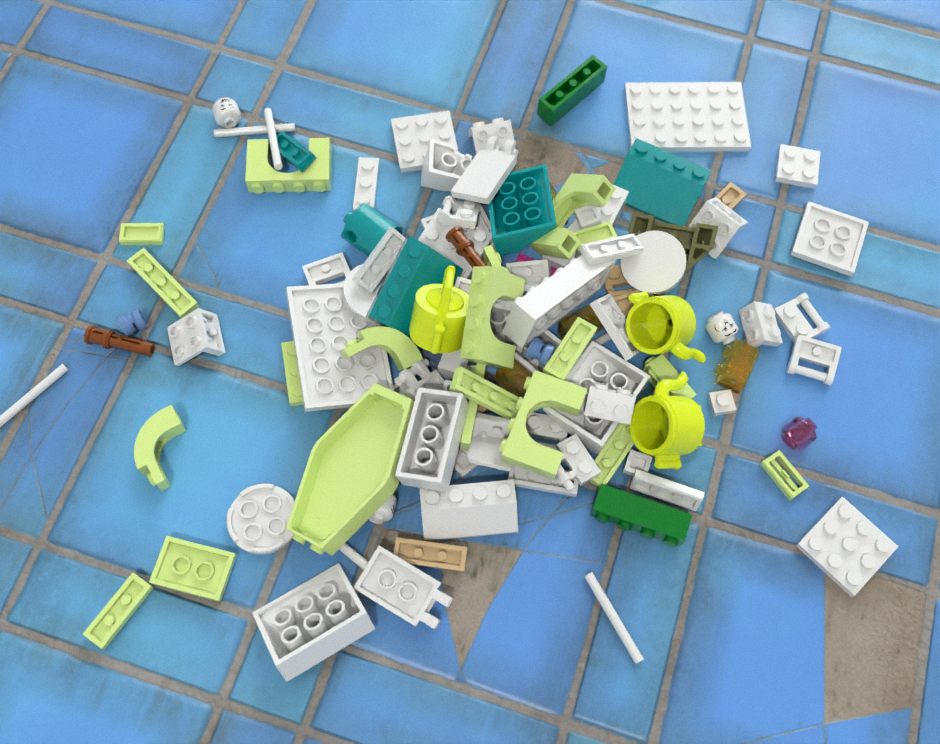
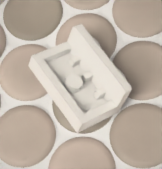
M754 301L739 310L749 349H754L760 345L777 347L783 344L781 331L777 325L775 311L771 304Z
M595 382V386L589 385L584 415L630 425L636 400L635 394H631L632 390L618 387V390L608 389L609 385Z

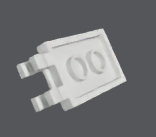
M490 136L486 144V150L480 149L452 188V197L489 205L517 163L516 156L519 152L514 149L516 140L508 139L504 151H501V148L496 146L498 137Z
M381 546L377 547L354 586L355 590L416 627L422 621L431 628L436 629L441 620L429 613L436 601L449 607L453 600L452 597L438 590L442 584L441 582Z

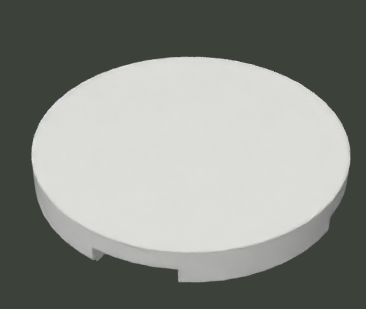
M647 231L637 235L636 238L644 247V251L640 255L621 259V270L626 282L633 289L639 290V292L645 291L648 294H662L673 289L683 278L686 269V254L682 244L674 236L663 231Z
M361 264L352 269L347 275L343 285V299L347 308L363 318L364 321L376 323L365 316L388 271L374 291L368 293L352 280L363 265Z
M267 483L256 484L241 491L227 513V529L233 541L246 552L258 555L270 554L282 549L291 541L293 533L286 529L295 502L293 497L284 489Z

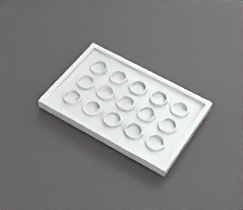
M741 82L625 83L624 94L630 149L635 139L638 138L668 152L750 150L751 142Z
M344 283L286 287L305 412L352 407L375 383L394 391L388 356L385 350L378 347H368L345 359L340 350L346 348L344 343L355 338L359 341L356 332L369 327L381 326L378 323L364 321L363 318L347 308L342 293Z

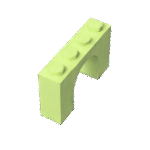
M309 138V151L315 155L316 159L303 172L298 170L292 173L278 172L271 167V148L268 139L247 140L245 182L249 193L331 191L332 148L330 138Z
M571 173L553 200L557 228L534 241L530 246L539 255L570 259L581 241L568 228H563L566 221L574 213L575 209L587 205L605 206L616 188L604 175Z
M473 266L460 359L495 368L513 369L516 346L496 339L491 330L490 314L493 304L497 299L514 301L519 296L523 297L524 278L492 266Z
M534 370L532 377L527 376L523 387L526 390L525 396L518 399L515 410H518L516 419L511 418L507 431L510 432L507 440H502L499 452L502 453L501 461L555 480L564 453L535 442L527 432L526 421L534 411L544 407L555 408L578 416L587 393V388Z

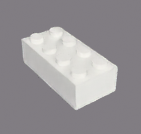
M418 387L395 477L402 485L448 492L469 403L463 393Z

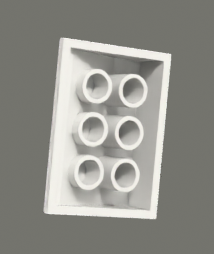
M592 341L564 380L587 388L579 415L575 416L551 407H544L543 411L571 436L577 434L585 447L599 455L620 423L584 415L589 385L595 386V382L609 385L608 389L618 390V387L632 390L631 394H635L637 400L646 387L650 375L595 341Z
M339 563L252 613L272 659L286 682L375 630L370 617Z

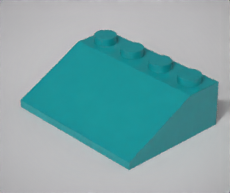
M636 138L613 185L629 191L626 206L644 214L653 215L655 219L662 222L685 226L712 170Z
M546 164L510 172L488 205L492 240L496 251L500 255L518 252L557 228Z
M408 236L405 238L365 317L384 327L396 329L411 339L409 326L416 292L425 285L442 284L444 272L448 266H454L456 269L453 286H455L457 276L460 277L464 269L431 247Z

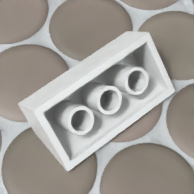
M514 479L449 485L448 492L419 488L424 541L518 533Z

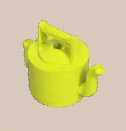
M448 266L445 269L442 284L425 285L416 292L409 326L410 337L416 345L433 354L452 353L462 347L469 295L453 286L456 271L454 266Z
M645 291L629 295L628 299L634 306L627 315L626 332L634 347L651 355L672 352L677 358L682 360L693 358L700 363L705 362L706 357L703 352L695 348L686 347L695 334L696 317L692 307L684 299L675 295L649 297ZM670 319L672 320L673 327L669 325Z
M681 372L676 380H661L655 387L654 395L641 399L633 409L629 425L631 438L640 451L655 456L654 466L657 469H680L682 466L680 455L690 454L698 446H702L701 441L704 436L705 421L701 405L685 396H669V391L679 390L686 385L689 378L685 372Z

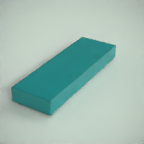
M281 131L277 135L280 156L299 171L303 172L316 159L312 152L285 132Z

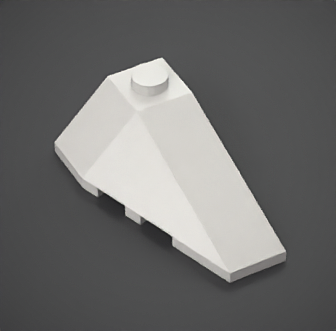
M430 139L422 167L421 186L439 191H451L471 163L473 156L461 154L455 150V146L449 143Z

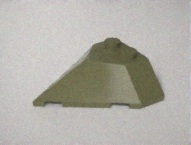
M633 212L628 233L637 236L647 231H663L674 236L685 250V275L714 248L718 226L696 223L695 228L656 222L653 215ZM662 293V294H653V295H654V296H663L665 293Z

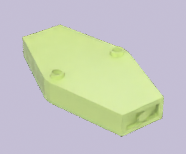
M375 383L315 443L286 529L293 533L292 539L303 545L306 541L311 544L309 548L320 555L325 551L333 556L393 495L399 484L395 473L414 406V401L411 398Z

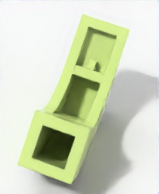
M384 326L369 327L356 332L359 341L356 338L344 343L346 348L340 350L345 359L368 347L381 348L390 354L398 371L412 366L418 360H424L417 346L408 336L396 329Z
M172 405L158 411L145 422L137 435L134 446V459L137 469L144 476L147 475L152 486L157 485L162 491L171 486L160 464L161 450L170 439L186 432L178 413Z

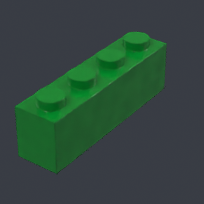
M592 55L539 99L537 115L552 126L604 82L607 65Z
M600 484L590 516L595 517L594 519L600 523L607 524L610 522L616 524L621 530H634L639 532L644 538H657L663 540V543L667 546L677 547L681 546L686 540L692 514Z

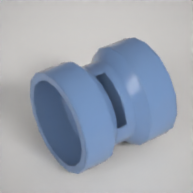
M138 308L127 316L121 315L117 317L126 337L133 335L137 330L142 331L148 328Z
M535 336L526 351L525 357L531 360L536 359L539 364L545 366L555 352L556 347L551 344H544L540 338Z

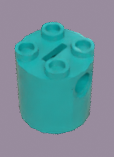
M365 202L360 204L353 213L348 212L343 219L345 225L341 237L368 257L389 227H393L402 235V228Z

